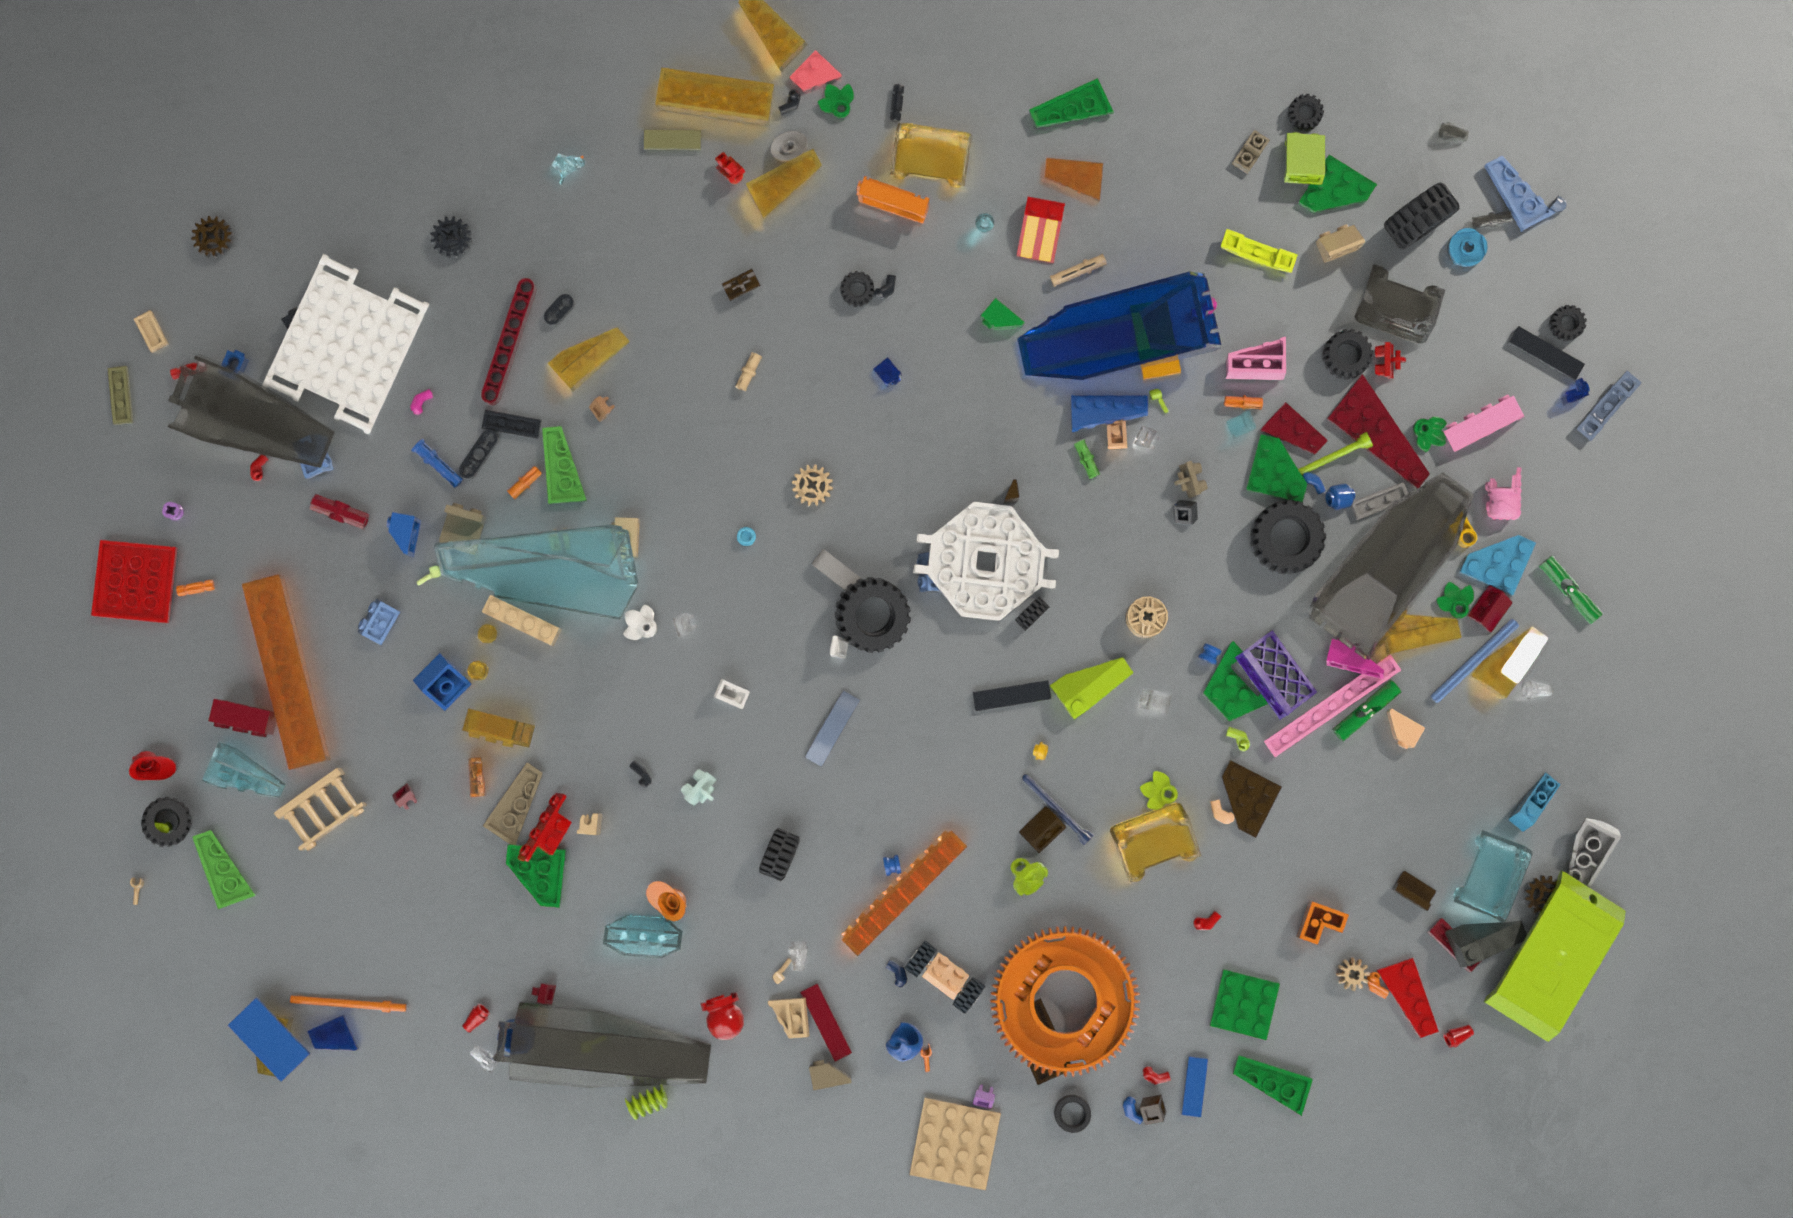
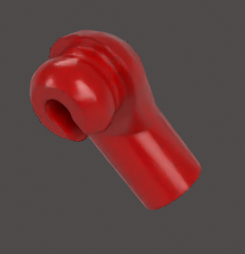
M1214 911L1209 918H1195L1193 925L1198 930H1211L1222 916Z

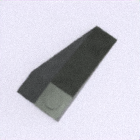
M1522 921L1464 924L1445 932L1460 968L1468 967L1523 942L1527 936Z

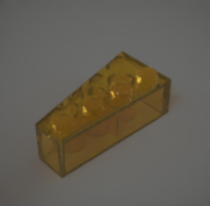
M739 0L738 3L778 69L782 72L808 44L764 0Z

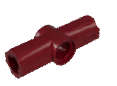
M317 494L312 498L309 508L312 511L329 516L328 518L343 524L347 523L363 530L367 526L370 514L354 509L348 504L338 500L333 501Z

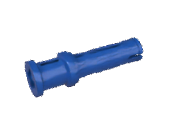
M424 439L418 441L411 451L413 453L416 452L425 464H430L454 488L461 484L463 479L440 459L437 451L432 450L425 443Z

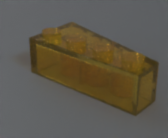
M814 149L746 183V187L763 220L822 168V164Z

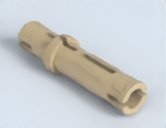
M1101 254L1089 260L1084 259L1078 265L1051 275L1050 279L1053 286L1056 287L1086 273L1091 274L1093 270L1107 265L1104 255ZM1092 263H1095L1094 265H1092V266H1090V267H1087V268H1085V269H1083V270H1080L1081 268H1083V267H1085V266H1088V265H1090V264H1092ZM1077 271L1076 273H1073V274H1071V275H1069V276H1066V277L1062 278V276H1064V275H1067V274H1069V273H1071V272Z

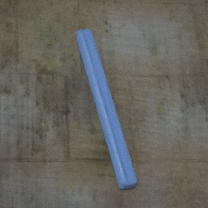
M1514 619L1508 621L1431 695V698L1436 703L1440 702L1519 627V624Z

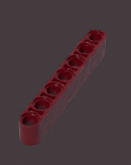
M523 278L517 284L481 392L483 401L490 406L497 405L501 400L537 292L536 285L529 278ZM525 284H531L532 288L529 292H523L522 289ZM519 302L526 303L523 310H517L516 307ZM513 320H519L520 324L517 328H511L510 325ZM507 338H513L514 342L511 346H505L504 343ZM501 356H507L508 360L505 364H499L498 361ZM495 374H501L502 378L499 382H493L492 379ZM491 391L495 392V398L491 401L487 400V394Z

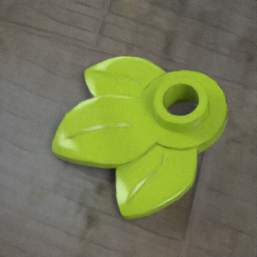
M1159 771L1153 772V782H1147L1140 786L1142 794L1149 798L1147 808L1161 809L1165 804L1173 803L1178 797L1177 789L1170 785L1169 777ZM1169 790L1171 792L1170 798L1165 797V791Z

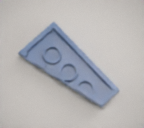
M1503 156L1484 165L1521 232L1555 214L1551 208L1549 209L1543 203L1544 200L1530 189L1531 186L1518 176L1519 173Z

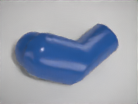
M1129 1096L1123 1102L1124 1114L1140 1125L1143 1121L1142 1114L1136 1112L1134 1105L1136 1100Z

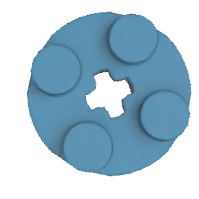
M1472 228L1459 230L1451 237L1448 244V252L1454 264L1462 267L1477 265L1483 260L1488 248L1485 237ZM1465 243H1468L1473 249L1466 252V250H1463Z

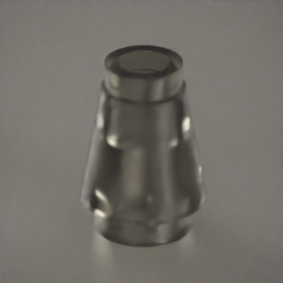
M1450 122L1442 123L1439 129V138H1442L1443 141H1466L1469 135L1468 130Z

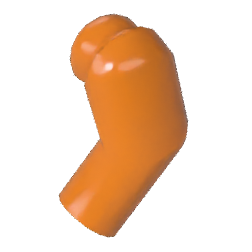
M1371 972L1367 976L1369 990L1385 999L1389 994V990L1380 986L1379 973Z

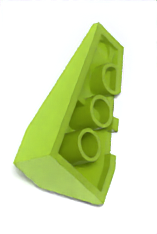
M1120 657L1090 668L1087 667L1080 671L1067 673L1049 686L1068 714L1073 719H1076L1131 676L1133 671L1125 659Z

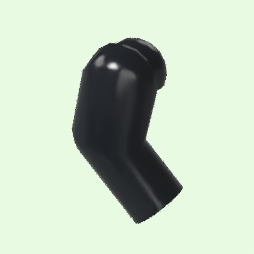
M797 90L789 91L787 103L778 107L782 116L798 108L801 96Z
M887 275L886 285L875 289L874 295L876 298L886 299L894 293L895 275Z

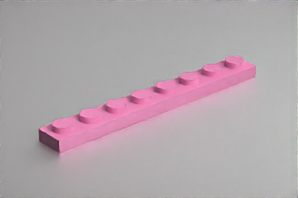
M1391 654L1376 663L1384 670V679L1364 674L1359 675L1263 741L1274 757L1278 756L1400 672L1401 669Z

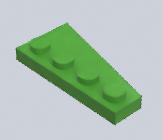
M562 426L542 428L548 504L587 501Z
M212 830L192 837L218 909L256 896Z

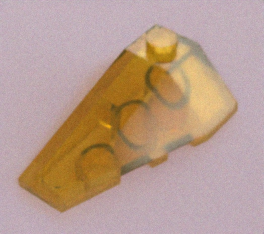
M614 328L561 351L548 362V365L574 392L630 341L618 328Z
M1395 613L1390 616L1383 636L1386 655L1462 637L1457 619ZM1384 616L1378 617L1379 626H1381Z
M1534 627L1529 628L1495 653L1485 658L1472 673L1471 677L1500 699H1506L1548 638Z

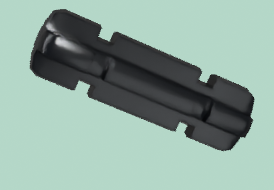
M894 84L890 120L899 122L901 120L900 111H902L903 105L902 94H904V85Z

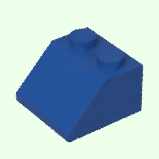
M392 512V515L387 520L388 531L402 552L410 557H414L421 520L415 516Z
M441 653L413 679L418 688L444 711L472 684Z

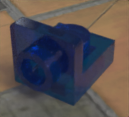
M888 357L873 368V371L887 388L890 385L894 387L902 380L900 378L902 372L896 368Z
M1583 378L1577 379L1575 381L1577 389L1565 392L1566 396L1561 398L1563 405L1589 396L1590 388L1587 381H1584Z

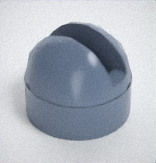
M1558 195L1550 208L1556 212H1562L1566 209V200Z

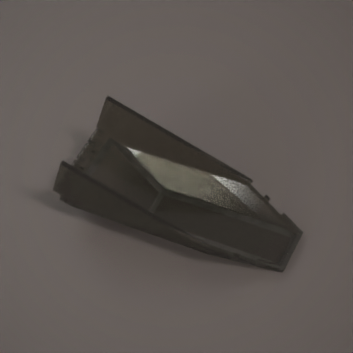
M1442 472L1425 482L1423 486L1415 491L1412 490L1403 498L1394 500L1316 593L1307 612V615L1310 616L1309 618L1319 626L1325 622L1324 630L1335 638L1340 633L1342 636L1339 638V641L1350 649L1356 645L1357 648L1354 652L1362 658L1370 660L1456 549L1474 494Z

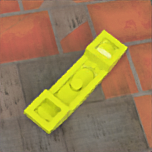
M1226 229L1220 248L1246 260L1288 273H1292L1298 256L1284 249H1276L1248 239L1243 234Z

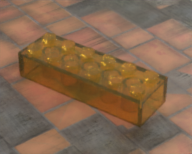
M661 67L655 105L657 110L770 126L775 86L772 83Z

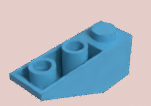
M1545 772L1516 807L1508 820L1522 832L1535 824L1561 784Z

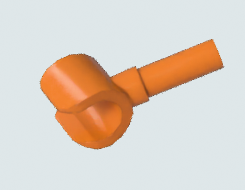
M928 1043V1049H921L920 1051L924 1059L925 1072L930 1071L929 1057L932 1054L930 1044Z

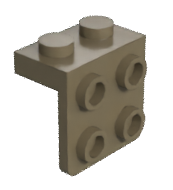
M452 503L451 506L446 504L444 512L447 513L439 542L480 538L487 517L481 515L482 511L471 508L470 511L463 509V505ZM479 543L450 547L475 553Z

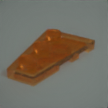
M1054 158L1046 159V179L1100 202L1103 163Z

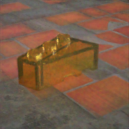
M468 708L462 731L469 732V737L480 739V736L486 737L485 741L496 743L497 740L503 741V746L513 748L514 745L529 748L535 725Z

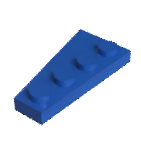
M1071 395L1072 432H1077L1079 429L1086 427L1087 429L1095 428L1096 425L1104 423L1106 425L1113 424L1114 421L1122 419L1126 421L1148 416V395Z

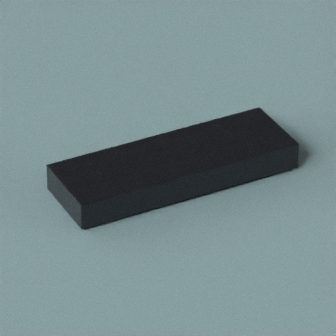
M485 410L481 428L538 439L542 420Z

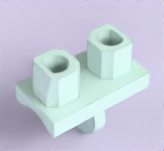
M698 769L693 775V778L698 783L694 787L687 783L681 789L685 796L684 799L693 806L698 801L703 804L707 798L710 801L714 799L710 794L714 791L715 788L712 785L717 780L708 772L705 773Z

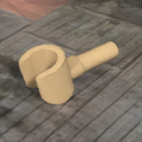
M132 877L130 884L134 887L133 904L138 905L139 891L144 886V881L140 878L139 884L135 886V878Z
M788 958L782 967L773 974L772 979L776 984L785 979L782 973L791 963V959Z

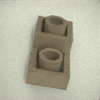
M1254 130L1232 165L1248 174L1270 139Z

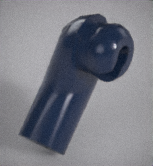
M889 960L885 968L895 974L896 980L894 983L897 987L902 988L908 980L904 967Z

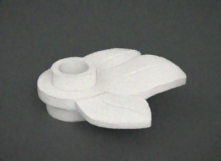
M644 604L640 612L636 610L625 612V621L629 625L623 632L625 637L631 640H639L642 637L650 638L656 634L657 624L654 621V611L652 608ZM646 625L650 626L648 631H645Z

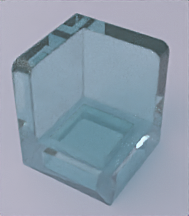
M1249 410L1226 422L1233 439L1257 428Z

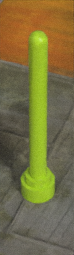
M1367 432L1357 438L1358 441L1309 463L1298 470L1301 475H1304V473L1313 471L1359 448L1368 449L1373 444Z

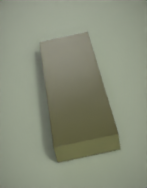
M644 130V150H701V130Z
M128 367L107 368L113 425L134 423Z

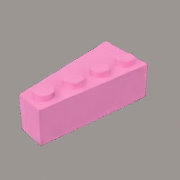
M1508 394L1498 399V404L1492 406L1490 403L1482 407L1481 413L1475 415L1473 412L1463 417L1465 421L1459 424L1455 421L1447 425V430L1444 433L1454 452L1494 433L1498 429L1510 425L1516 420L1524 418V414L1515 397H1510Z

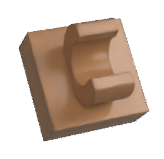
M599 396L589 406L599 422L606 419L615 407L614 405L608 407L606 404L609 399L608 397L602 398Z

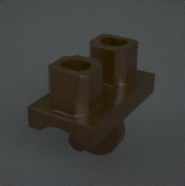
M753 269L722 283L730 301L761 286Z

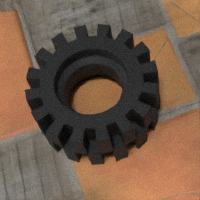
M1301 94L1292 101L1288 109V117H1290L1289 121L1290 123L1293 122L1295 128L1299 127V130L1305 129V131H1308L1320 123L1324 114V106L1320 104V99L1317 100L1315 98V95ZM1307 105L1311 107L1313 116L1309 119L1302 118L1299 115V108L1301 106Z
M858 271L848 273L849 275H845L843 281H841L840 292L843 300L848 305H853V307L867 305L872 300L875 291L873 280L862 271L861 273ZM855 282H860L865 287L864 293L860 296H854L850 292V287Z
M1565 305L1551 315V320L1549 321V324H1551L1550 331L1553 330V335L1558 336L1557 339L1571 341L1584 332L1587 326L1585 325L1587 318L1584 319L1585 313H1581L1580 308H1575V305ZM1564 316H1570L1574 319L1575 326L1572 330H1566L1562 327L1561 320Z
M1039 596L1015 621L1026 631L1050 607Z

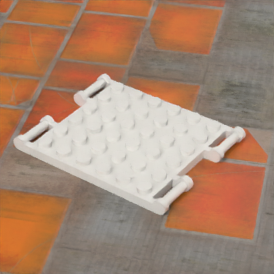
M323 254L262 386L266 388L269 386L293 397V400L297 402L305 388L339 404L334 419L338 421L341 419L369 434L429 303L418 301L399 292L400 289L395 287L389 299H383L353 284L359 270L346 267L329 259L328 255ZM324 266H329L350 276L348 281L324 271ZM395 298L420 309L418 315L394 304ZM273 375L298 385L297 391L272 380ZM346 407L370 418L368 423L344 413V408Z

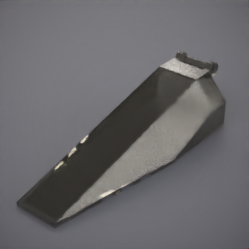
M523 1000L519 1003L514 1022H498L500 1029L497 1051L494 1054L493 1061L509 1062V1080L584 1088L655 1086L660 1084H706L711 1044L644 1025L607 1012ZM507 1029H513L510 1055H504Z

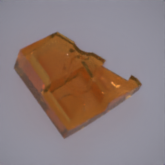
M482 757L469 758L470 797L486 796Z

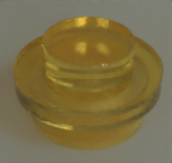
M485 624L479 628L478 638L483 643H492L497 638V630L494 626Z

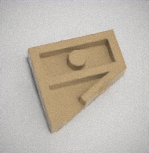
M805 997L768 1001V1005L773 1008L777 1015L776 1018L783 1025L788 1038L810 1036Z

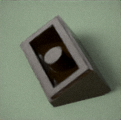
M1013 479L1003 504L1014 503L1019 500L1016 479Z

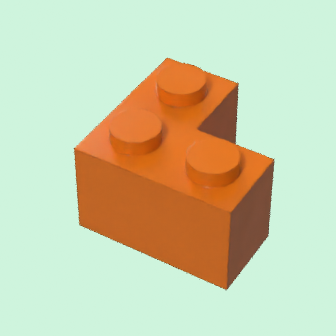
M1309 901L1296 937L1318 945L1324 927L1343 933L1349 914Z

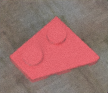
M815 50L789 78L804 92L815 86L824 85L826 82L834 79L838 80L842 75Z

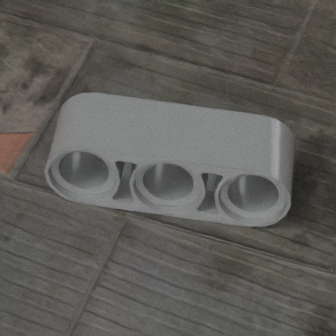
M824 549L811 563L845 591L848 589L847 586L849 584H855L856 580L862 579Z

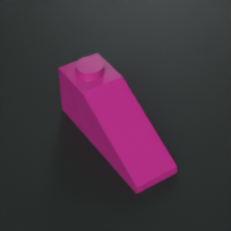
M1343 638L1332 639L1326 660L1327 666L1384 679V670L1353 644L1348 643V640Z

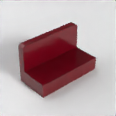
M1489 585L1467 616L1492 633L1513 602L1503 591Z

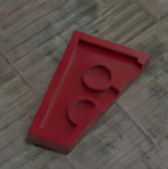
M1287 402L1260 429L1265 434L1267 433L1275 438H1279L1281 441L1290 443L1313 455L1328 441Z

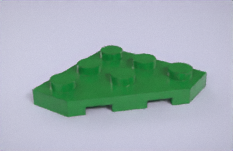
M1329 154L1325 160V177L1322 185L1310 184L1298 204L1313 213L1355 203H1363L1368 200L1377 184Z
M1261 434L1247 491L1294 502H1304L1308 485L1281 440Z
M508 844L506 865L540 906L560 908L566 850L556 849L553 855H549L537 847L530 860L526 862L518 859L522 846Z

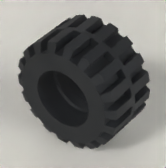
M1343 329L1341 332H1336L1326 342L1322 352L1324 355L1322 360L1326 363V370L1329 369L1331 375L1335 374L1337 375L1336 378H1344V380L1353 379L1361 375L1369 367L1373 359L1371 358L1373 355V350H1371L1372 344L1367 341L1369 338L1367 336L1363 337L1360 331L1358 333L1355 332V329H1350L1349 331ZM1343 344L1353 346L1358 353L1356 363L1351 365L1343 363L1337 355L1338 347Z
M169 797L158 798L146 807L142 815L141 826L145 838L150 840L152 844L159 845V847H172V845H177L186 838L191 828L192 818L188 807L186 808L182 801L179 802L177 801L178 799H171ZM168 811L177 817L178 826L173 832L162 833L155 827L154 820L160 812Z
M777 828L766 848L759 866V873L782 881L792 863L800 837Z

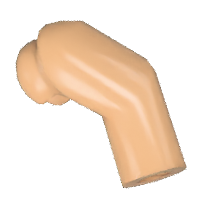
M1220 799L1210 802L1216 820L1223 824H1230L1234 821L1235 817L1232 812L1228 813L1222 810Z

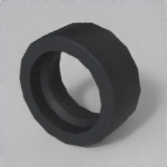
M1074 1094L1066 1095L1057 1102L1054 1109V1117L1061 1129L1066 1132L1077 1133L1084 1130L1090 1123L1091 1109L1086 1100L1081 1096ZM1070 1102L1078 1103L1084 1110L1083 1120L1077 1125H1069L1061 1117L1062 1108Z

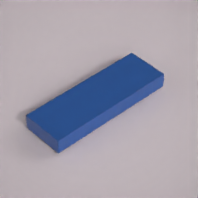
M1188 1056L1182 1115L1201 1117L1208 1065L1207 1058Z

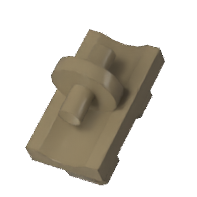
M1188 461L1185 464L1179 465L1180 472L1177 473L1179 480L1175 481L1174 484L1175 486L1181 485L1182 491L1187 492L1188 499L1202 494L1201 492L1208 489L1206 481H1198L1196 474L1202 473L1201 463Z

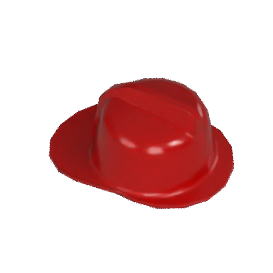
M143 751L132 757L129 775L135 780H165L175 773L176 764L168 757L156 756L151 751Z

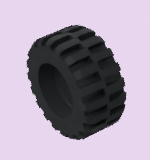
M1439 182L1419 194L1389 217L1384 223V228L1398 248L1404 250L1452 217L1460 209V206L1447 186Z
M1278 501L1268 506L1259 514L1253 523L1250 533V544L1254 549L1253 554L1255 557H1258L1259 563L1262 566L1265 565L1268 567V570L1276 571L1278 574L1290 575L1309 568L1320 558V554L1325 548L1324 522L1321 523L1320 515L1315 513L1311 506H1305L1300 501ZM1281 520L1296 521L1305 532V545L1301 551L1294 555H1283L1276 551L1271 544V530Z
M867 577L864 580H856L855 584H849L847 586L848 589L845 592H841L839 595L841 599L836 602L835 606L837 607V612H835L836 626L843 638L861 651L865 650L869 653L877 651L879 653L884 652L885 648H893L895 642L899 643L903 639L901 636L903 633H907V624L911 621V617H909L911 610L907 604L906 596L902 594L899 588L884 579ZM871 597L883 599L890 610L886 625L876 632L863 631L855 620L859 605Z

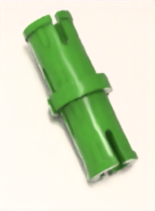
M1085 439L1075 443L1074 446L1081 459L1079 461L1083 464L1088 478L1092 479L1100 475L1094 462L1095 457L1093 454L1091 455Z

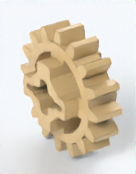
M807 465V470L805 471L800 468L801 474L794 475L797 481H792V484L796 485L792 491L798 492L795 498L801 497L802 504L808 501V506H811L812 502H815V505L818 506V501L820 500L825 503L824 497L830 498L831 496L828 490H833V487L829 486L833 480L827 479L830 473L824 474L823 467L817 470V465H814L813 469H810V466ZM810 473H816V474H818V475H820V476H818V477H810L809 474H810ZM803 478L804 481H805V484H804V487H802V489H800V482H801V479ZM807 479L812 483L817 482L816 489L818 492L813 490V488L808 489L809 482ZM825 482V490L822 493L820 487ZM814 494L816 498H808L805 495Z

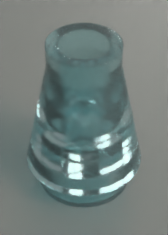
M983 213L976 218L975 225L978 230L986 233L994 227V219L990 214ZM985 223L988 227H982L981 225Z

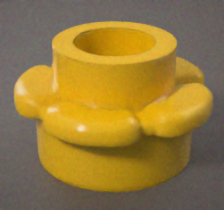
M1043 742L1035 745L1033 755L1036 756V760H1045L1048 745L1043 744Z

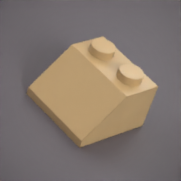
M1347 224L1337 228V232L1330 233L1328 231L1319 235L1320 238L1316 241L1324 263L1357 251L1365 243L1354 225L1348 227Z

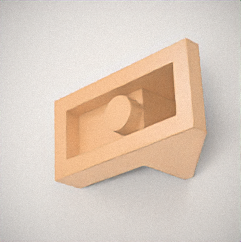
M1123 419L1107 425L1108 449H1127L1126 421H1123Z

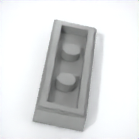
M1403 482L1355 500L1351 508L1357 521L1411 499Z

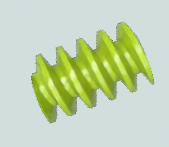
M660 1084L659 1091L654 1086L652 1094L647 1089L646 1096L639 1092L638 1099L632 1095L631 1102L625 1098V1103L630 1115L635 1120H638L639 1114L642 1117L646 1116V1111L650 1115L653 1114V1108L657 1112L660 1111V1105L666 1109L668 1107V1098L663 1085Z

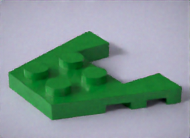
M1234 641L1228 646L1227 651L1203 692L1207 699L1228 721L1268 704L1262 694L1257 696L1231 668L1237 661L1235 657L1243 652Z

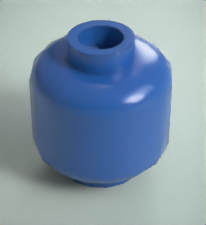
M1345 483L1333 485L1325 494L1326 503L1334 510L1349 508L1355 499V491Z

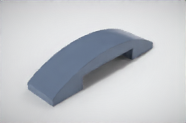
M1626 371L1577 427V430L1588 440L1592 441L1642 382L1629 371Z
M845 691L842 692L806 755L807 759L821 767L823 766L860 702L859 699Z

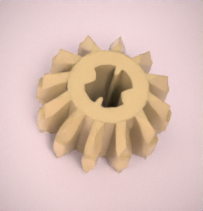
M1351 957L1350 964L1344 959L1345 967L1338 965L1342 972H1337L1336 976L1343 977L1339 979L1338 983L1342 984L1345 982V989H1348L1351 985L1352 991L1356 990V984L1358 988L1362 989L1363 985L1361 982L1368 983V980L1364 979V976L1370 975L1369 972H1364L1368 966L1366 964L1361 966V959H1358L1355 963V959ZM1351 970L1357 971V974H1355V979L1349 977V974H1351L1349 972Z

